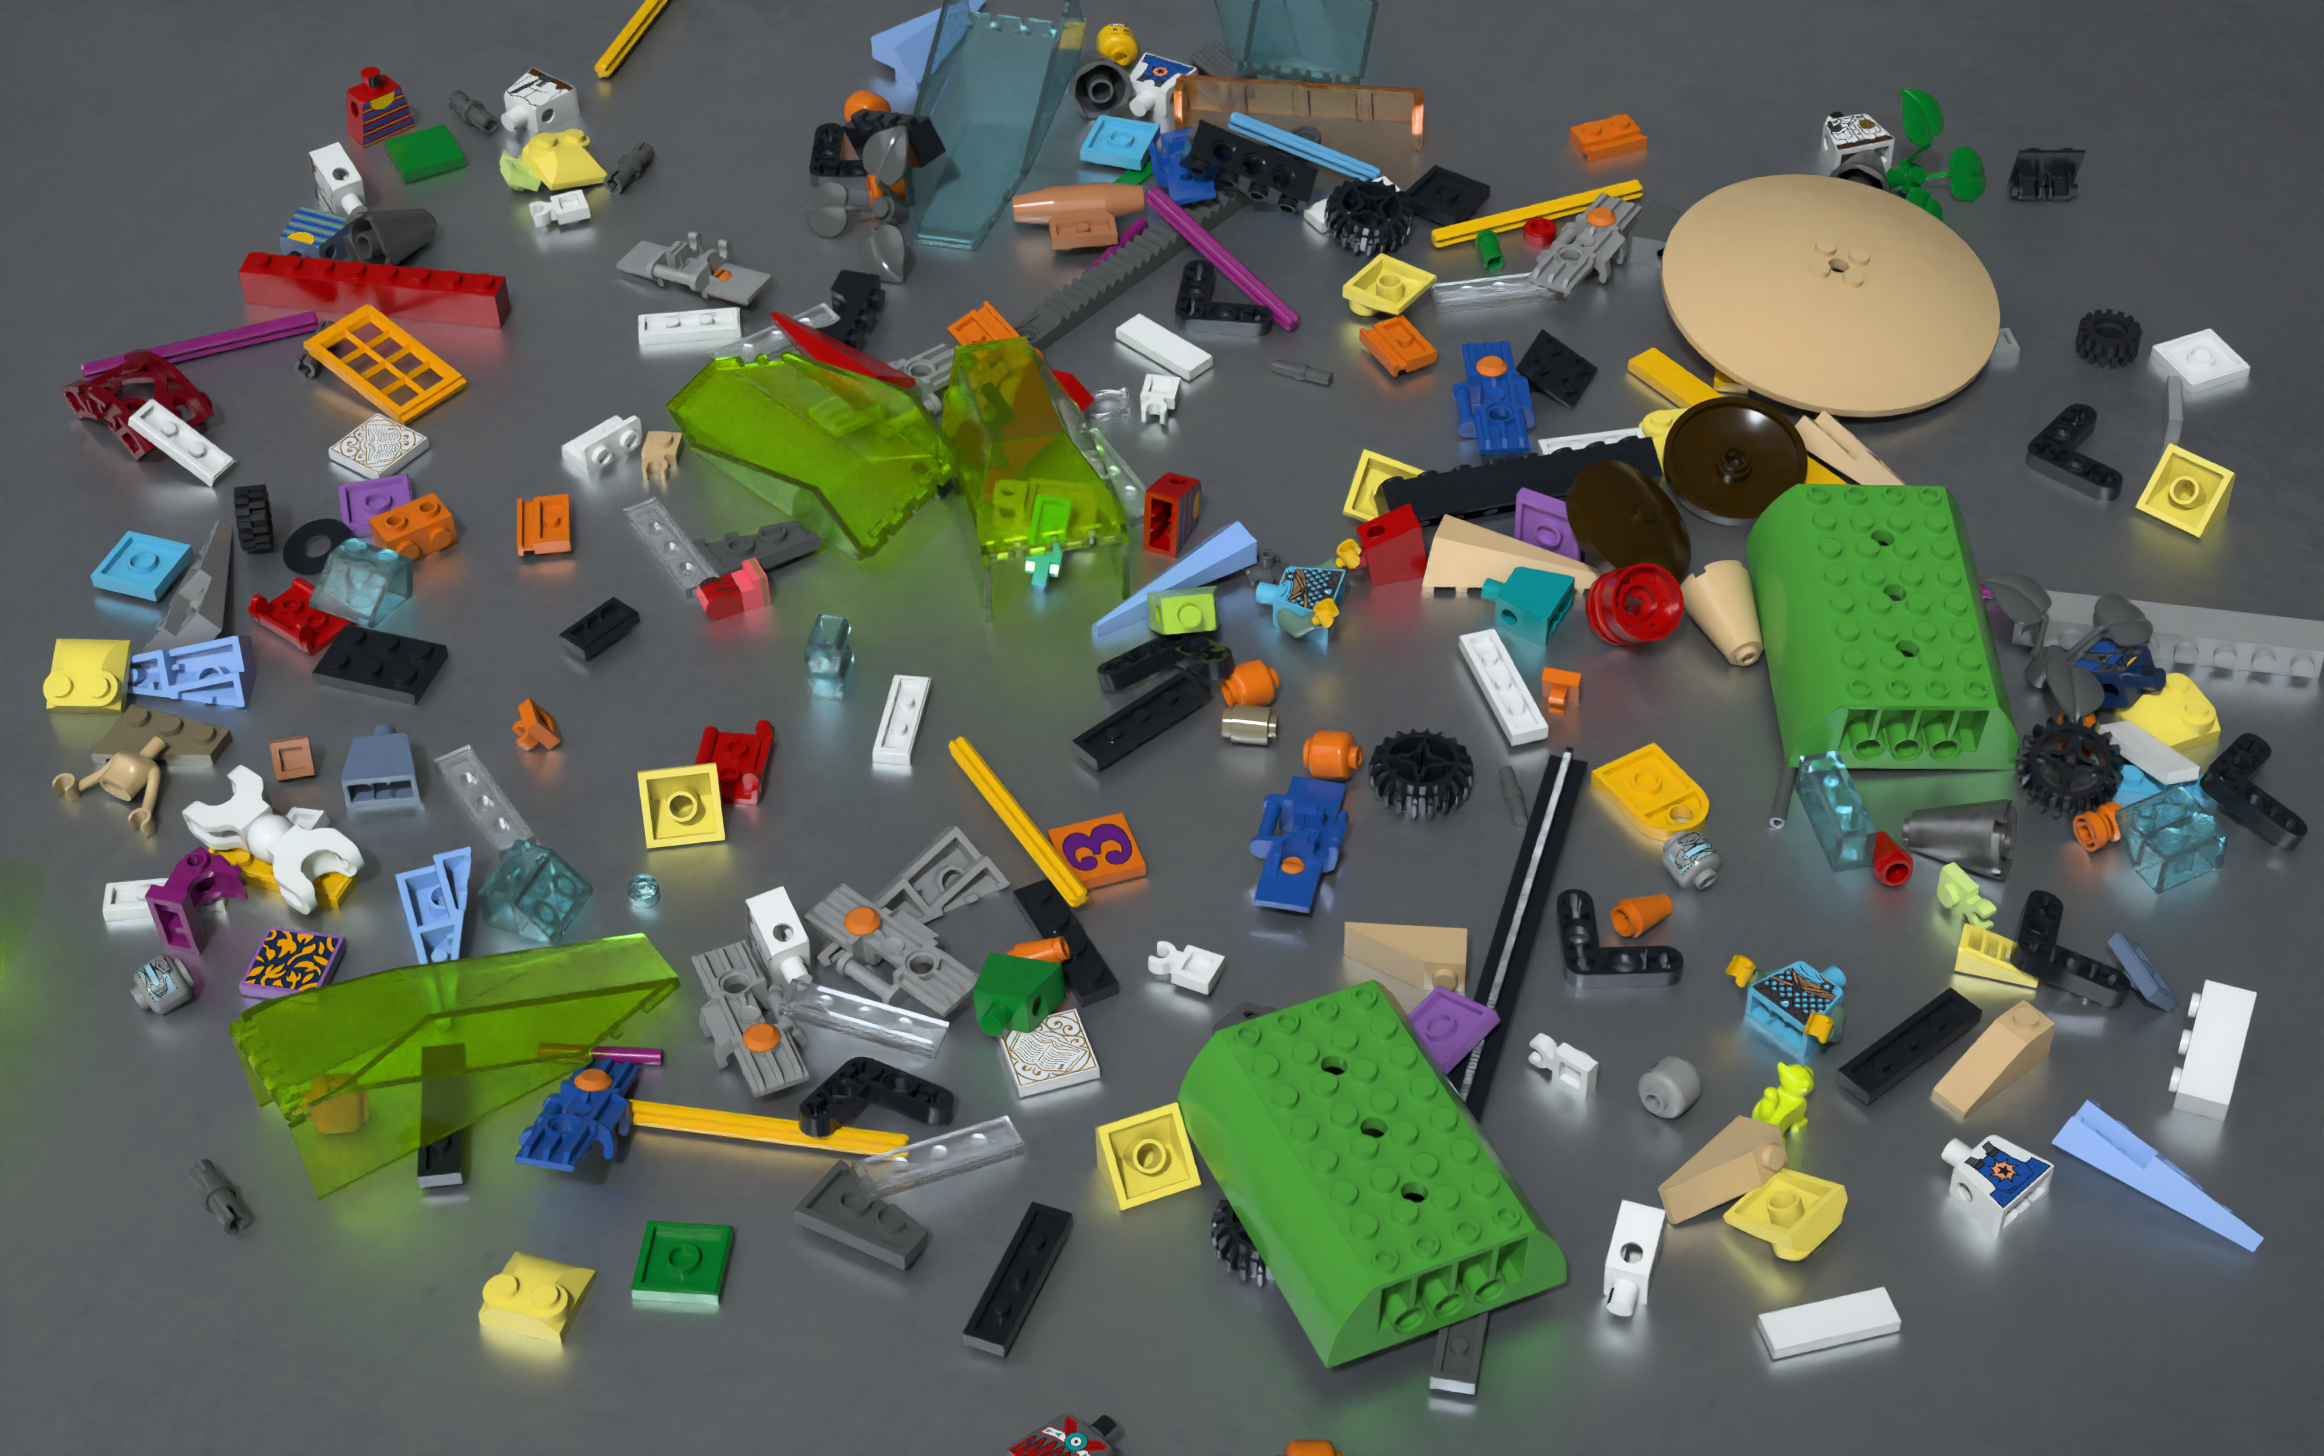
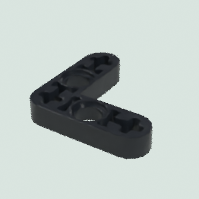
M825 123L816 129L809 167L811 185L817 188L823 183L836 182L844 185L847 190H867L866 175H869V173L864 168L863 160H843L845 136L842 126L837 123Z
M1194 260L1185 265L1175 305V325L1178 329L1185 332L1262 337L1271 332L1272 312L1269 308L1262 305L1210 301L1214 286V266L1210 262ZM1198 294V295H1202V296H1199V297H1190V296H1188V295ZM1219 317H1228V318H1231V319H1228V320H1219V319H1216V318H1219Z
M2085 404L2070 405L2029 443L2026 464L2032 470L2096 500L2114 501L2121 493L2123 476L2120 472L2074 451L2093 433L2097 412ZM2053 436H2064V437H2067V438H2069V439H2068V440H2061V439H2057V438H2055V437H2053ZM2069 467H2070V468H2077V469H2080V470H2082V471H2081V472H2073V471L2067 470L2066 468H2069Z
M1192 632L1158 636L1101 664L1097 668V673L1103 690L1117 691L1127 688L1174 664L1202 678L1218 680L1233 674L1235 663L1232 651L1229 648Z
M2244 733L2208 767L2200 779V786L2211 798L2273 843L2285 849H2294L2308 831L2307 825L2298 815L2249 781L2263 767L2272 751L2268 743L2259 736Z
M1569 889L1560 893L1557 897V930L1563 974L1568 984L1580 989L1666 987L1679 982L1682 976L1683 956L1677 949L1670 946L1600 947L1594 904L1591 896L1579 889ZM1571 907H1577L1579 918L1572 919ZM1572 934H1582L1589 938V940L1584 943H1575L1568 937ZM1585 958V971L1580 970L1578 959ZM1623 962L1632 965L1634 969L1629 972H1620L1613 965ZM1642 964H1646V969H1642ZM1661 964H1666L1667 968H1662Z
M2043 890L2032 891L2021 910L2010 954V960L2013 965L2024 973L2110 1007L2120 1006L2131 988L2129 978L2116 968L2056 945L2064 909L2060 899Z
M855 1057L843 1064L800 1104L798 1128L808 1136H829L867 1101L876 1103L924 1124L943 1125L953 1117L954 1095L944 1087L869 1057ZM897 1089L904 1090L907 1092H894L890 1090ZM844 1095L847 1096V1098H837L833 1096Z

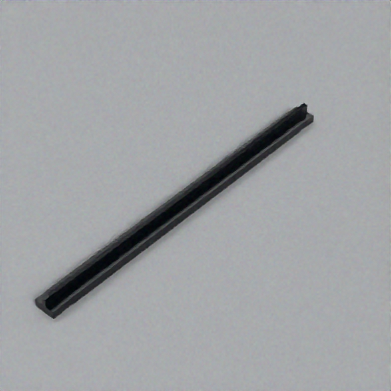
M1566 747L1563 757L1554 755L1549 757L1473 1000L1495 1010L1500 1022L1452 1069L1449 1077L1480 1126L1482 1125L1587 774L1588 762L1573 759L1574 748ZM1413 1193L1411 1199L1415 1203L1425 1200L1422 1195Z

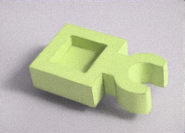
M503 151L499 165L507 184L518 191H525V189L538 191L541 180L522 161V155H519L518 159L510 156L507 151Z
M1955 862L1941 867L1936 896L1943 906L1949 908L1960 920L1968 918L1971 925L1985 930L1993 928V922L1987 917L1995 914L1997 909L1991 901L1982 899L1978 895L1979 886Z

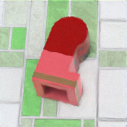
M755 557L742 561V570L722 576V578H707L697 586L695 595L709 618L720 620L771 604L767 575Z

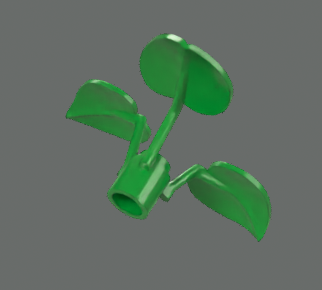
M1918 89L1900 90L1903 101L1902 118L1904 130L1909 141L1921 147L1908 158L1901 159L1900 166L1891 167L1887 171L1886 176L1890 191L1893 193H1908L1906 196L1907 201L1924 209L1943 222L1940 204L1936 200L1930 199V191L1924 190L1920 186L1925 180L1951 177L1950 190L1952 195L1961 201H1970L1978 198L1985 190V170L1978 154L1967 146H1961L1952 151L1949 157L1950 171L1926 174L1921 165L1911 163L1933 146V137L1940 135L1943 131L1944 119L1938 102L1931 95Z

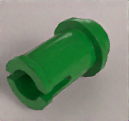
M1483 230L1476 236L1474 242L1475 249L1481 253L1484 267H1487L1489 271H1495L1500 269L1505 262L1499 247L1501 243L1500 237L1492 230Z

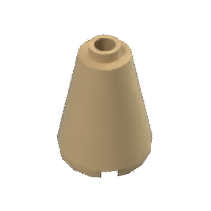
M1722 560L1704 566L1705 573L1697 578L1692 573L1681 584L1680 588L1684 597L1683 608L1731 664L1748 666L1758 660L1759 655L1764 649L1750 574L1746 567L1744 568L1741 562L1737 560Z

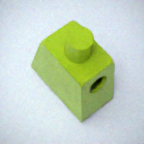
M1217 586L1147 592L1149 625L1153 631L1163 635L1217 630L1220 624Z

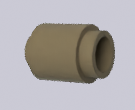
M1235 704L1234 708H1224L1222 738H1231V742L1267 746L1270 738L1276 739L1278 716L1272 715L1271 707Z

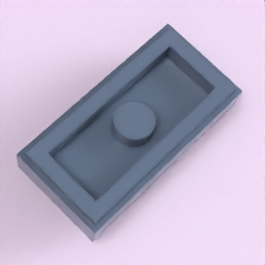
M2118 932L2106 941L2126 969L2123 973L2131 981V986L2135 990L2141 991L2146 1000L2167 1012L2179 1003L2177 1001L2178 998L2140 944Z

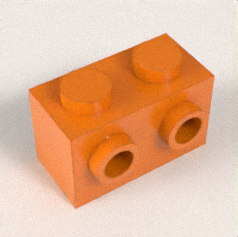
M434 492L368 519L374 547L392 570L458 543L453 515Z

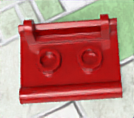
M301 577L295 578L291 588L270 603H267V599L264 596L256 594L252 597L250 606L247 607L250 617L256 623L268 628L298 647L302 652L308 653L311 656H314L318 651L334 642L346 624L355 626L361 621L360 613Z
M758 721L755 729L756 734L719 732L713 726H707L704 729L694 765L717 763L722 803L755 805L761 794L762 781L770 751L773 749L775 741V727L769 721Z

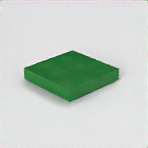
M445 124L384 141L386 152L405 183L466 166L465 156Z
M648 1220L631 1286L632 1299L719 1305L735 1237L734 1227L729 1225Z

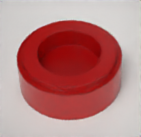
M1546 218L1530 219L1524 224L1523 239L1532 246H1549L1556 240V224Z

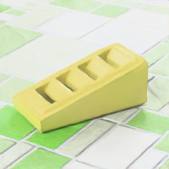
M1964 923L1954 971L2037 988L2039 979L2019 970L2013 963L2010 964L2004 961V959L2010 960L2014 941L1978 926Z

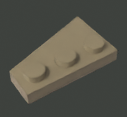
M131 704L90 754L94 764L105 765L109 759L120 751L140 753L152 738L156 736L165 742L166 747L154 760H165L167 765L213 766L233 740L229 729Z

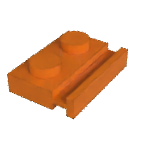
M1627 113L1593 122H1585L1569 129V139L1582 155H1587L1589 163L1647 149V136L1641 135V129Z
M986 300L983 302L984 307L978 311L973 309L950 325L947 330L954 341L977 365L983 363L991 368L1003 360L1008 351L1016 345L1023 346L1024 343L1020 335Z
M1403 315L1373 324V329L1370 330L1360 329L1359 340L1393 377L1398 376V372L1401 370L1410 372L1437 362V351Z
M569 494L533 497V501L523 502V498H517V550L519 556L524 555V551L534 550L535 554L571 551V502Z

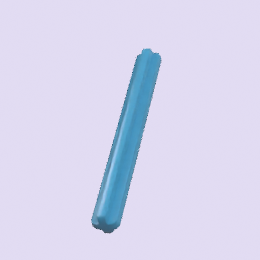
M1234 111L1229 119V130L1353 179L1358 177L1360 180L1366 181L1369 176L1372 180L1379 178L1381 170L1379 167L1240 112Z

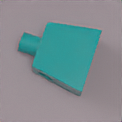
M1520 566L1514 569L1506 583L1487 578L1481 590V599L1496 603L1495 623L1497 626L1539 646L1546 647L1573 606L1575 577Z

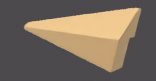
M1825 410L1815 420L1804 415L1795 425L1803 439L1806 450L1861 485H1906L1894 471L1861 443L1852 432L1843 427L1834 415H1830Z
M1445 514L1433 538L1422 583V591L1433 593L1434 587H1455L1456 593H1467L1468 588H1482L1487 578L1506 583L1514 569L1521 566L1575 577L1574 594H1583L1584 590L1590 589L1592 583L1604 573L1599 568Z

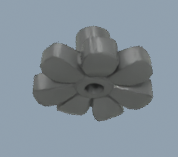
M1265 549L1260 552V555H1257V563L1244 568L1243 572L1245 575H1248L1247 583L1252 587L1258 586L1260 581L1272 584L1274 582L1279 585L1285 569L1290 567L1288 562H1281L1279 554Z

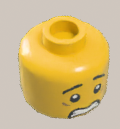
M1121 23L1109 24L1098 33L1096 38L1097 50L1113 59L1123 68L1131 66L1136 61L1138 44L1132 29L1127 25Z

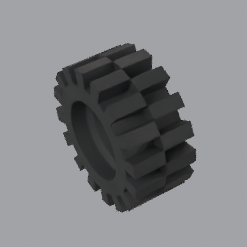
M2101 309L2095 310L2094 315L2091 312L2087 313L2085 318L2082 317L2079 323L2075 342L2076 353H2079V357L2082 360L2088 358V364L2093 365L2097 362L2099 363L2098 368L2103 369L2105 364L2109 365L2110 369H2116L2117 364L2122 368L2126 367L2128 362L2132 364L2135 357L2137 358L2142 335L2140 324L2138 321L2134 322V317L2129 315L2125 318L2124 312L2118 311L2117 315L2112 314V309H2107L2106 313H2102Z
M266 485L235 487V517L242 551L273 548L272 513L270 511L271 506Z

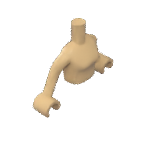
M155 736L140 753L120 751L101 769L79 781H76L74 776L69 773L58 775L52 781L53 788L57 795L60 796L65 793L69 801H76L80 798L82 790L100 783L110 794L125 801H131L146 786L142 808L133 810L129 814L128 819L133 830H138L141 827L145 836H152L157 831V825L152 815L161 783L160 768L153 760L163 751L166 744L162 739Z

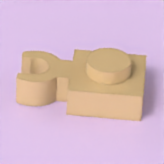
M648 431L641 451L643 480H648L649 475L653 472H660L662 481L668 480L670 476L668 465L677 466L684 445L683 433Z

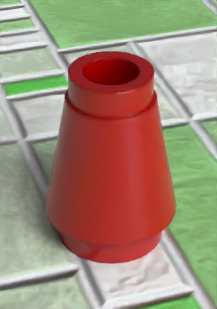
M1878 831L1873 833L1868 838L1867 845L1876 878L1889 886H1898L1905 883L1913 872L1911 856L1887 832Z

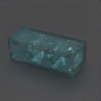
M1832 751L1800 756L1795 790L1832 871L1839 872L1872 866L1877 832L1839 752Z

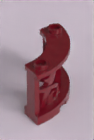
M136 349L125 354L124 359L126 362L91 381L78 380L60 390L78 419L89 417L99 421L105 418L111 422L108 424L109 430L124 444L135 461L147 456L158 449V447L128 426L129 418L133 415L131 411L139 410L148 401L135 397L120 399L123 387L133 383H141L142 385L154 383L155 393L153 399L181 420L183 419L182 412L177 406H184L193 417L185 423L193 429L204 424L214 416L211 400L204 392H199L166 359L145 349Z

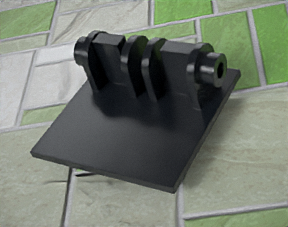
M2029 148L2019 150L2007 182V187H2010V197H2016L2017 200H2034L2036 197V200H2041L2043 187L2045 188L2046 200H2051L2052 187L2054 200H2070L2071 197H2077L2078 184L2074 183L2085 156V150H2073L2071 148L2059 150Z
M1542 329L1516 367V370L1520 375L1527 378L1530 392L1538 386L1572 410L1598 368Z

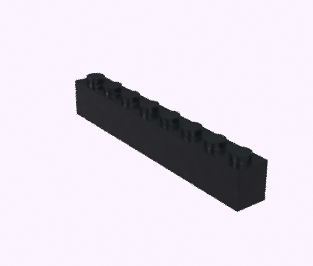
M1632 435L1611 444L1597 441L1582 449L1572 450L1571 447H1563L1553 451L1551 454L1539 456L1538 453H1529L1513 461L1505 462V459H1494L1487 462L1484 466L1471 467V465L1465 464L1444 473L1430 470L1419 474L1415 478L1391 477L1381 483L1374 496V501L1379 516L1410 503L1421 525V530L1438 528L1445 514L1466 522L1515 514L1516 495L1522 487L1566 502V492L1572 478L1585 466L1597 460H1615L1626 463L1649 476L1657 484L1664 475L1652 436L1639 438L1636 435Z

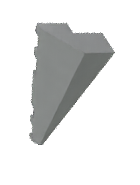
M221 518L211 529L213 532L208 544L205 543L198 552L202 558H199L189 568L170 601V608L165 620L161 619L155 629L158 633L145 645L143 649L145 653L212 641L222 631L232 526Z
M950 826L942 831L871 902L881 909L884 907L891 911L902 909L924 924L956 908L977 901L981 897L1002 890L1011 883L987 855L982 856L958 826ZM830 939L813 956V959L822 967H826L838 961L847 951Z

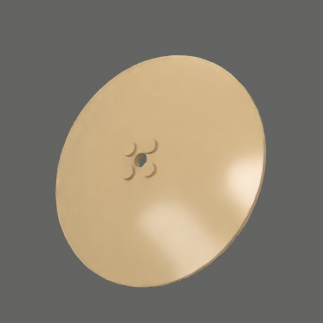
M1803 174L1772 175L1737 182L1705 196L1690 207L1671 230L1665 244L1661 261L1663 297L1676 326L1687 341L1702 357L1734 381L1775 401L1818 413L1825 410L1830 415L1848 417H1881L1910 413L1928 408L1952 397L1974 381L1990 359L1999 335L2000 307L1996 289L1989 273L1969 245L1951 228L1924 209L1894 194L1862 183L1841 178ZM1831 268H1836V269H1839V270H1841V271H1843V272H1836V271L1832 270Z

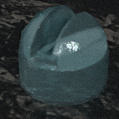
M639 874L629 881L627 892L629 902L633 907L648 909L660 901V888L654 877L647 874Z

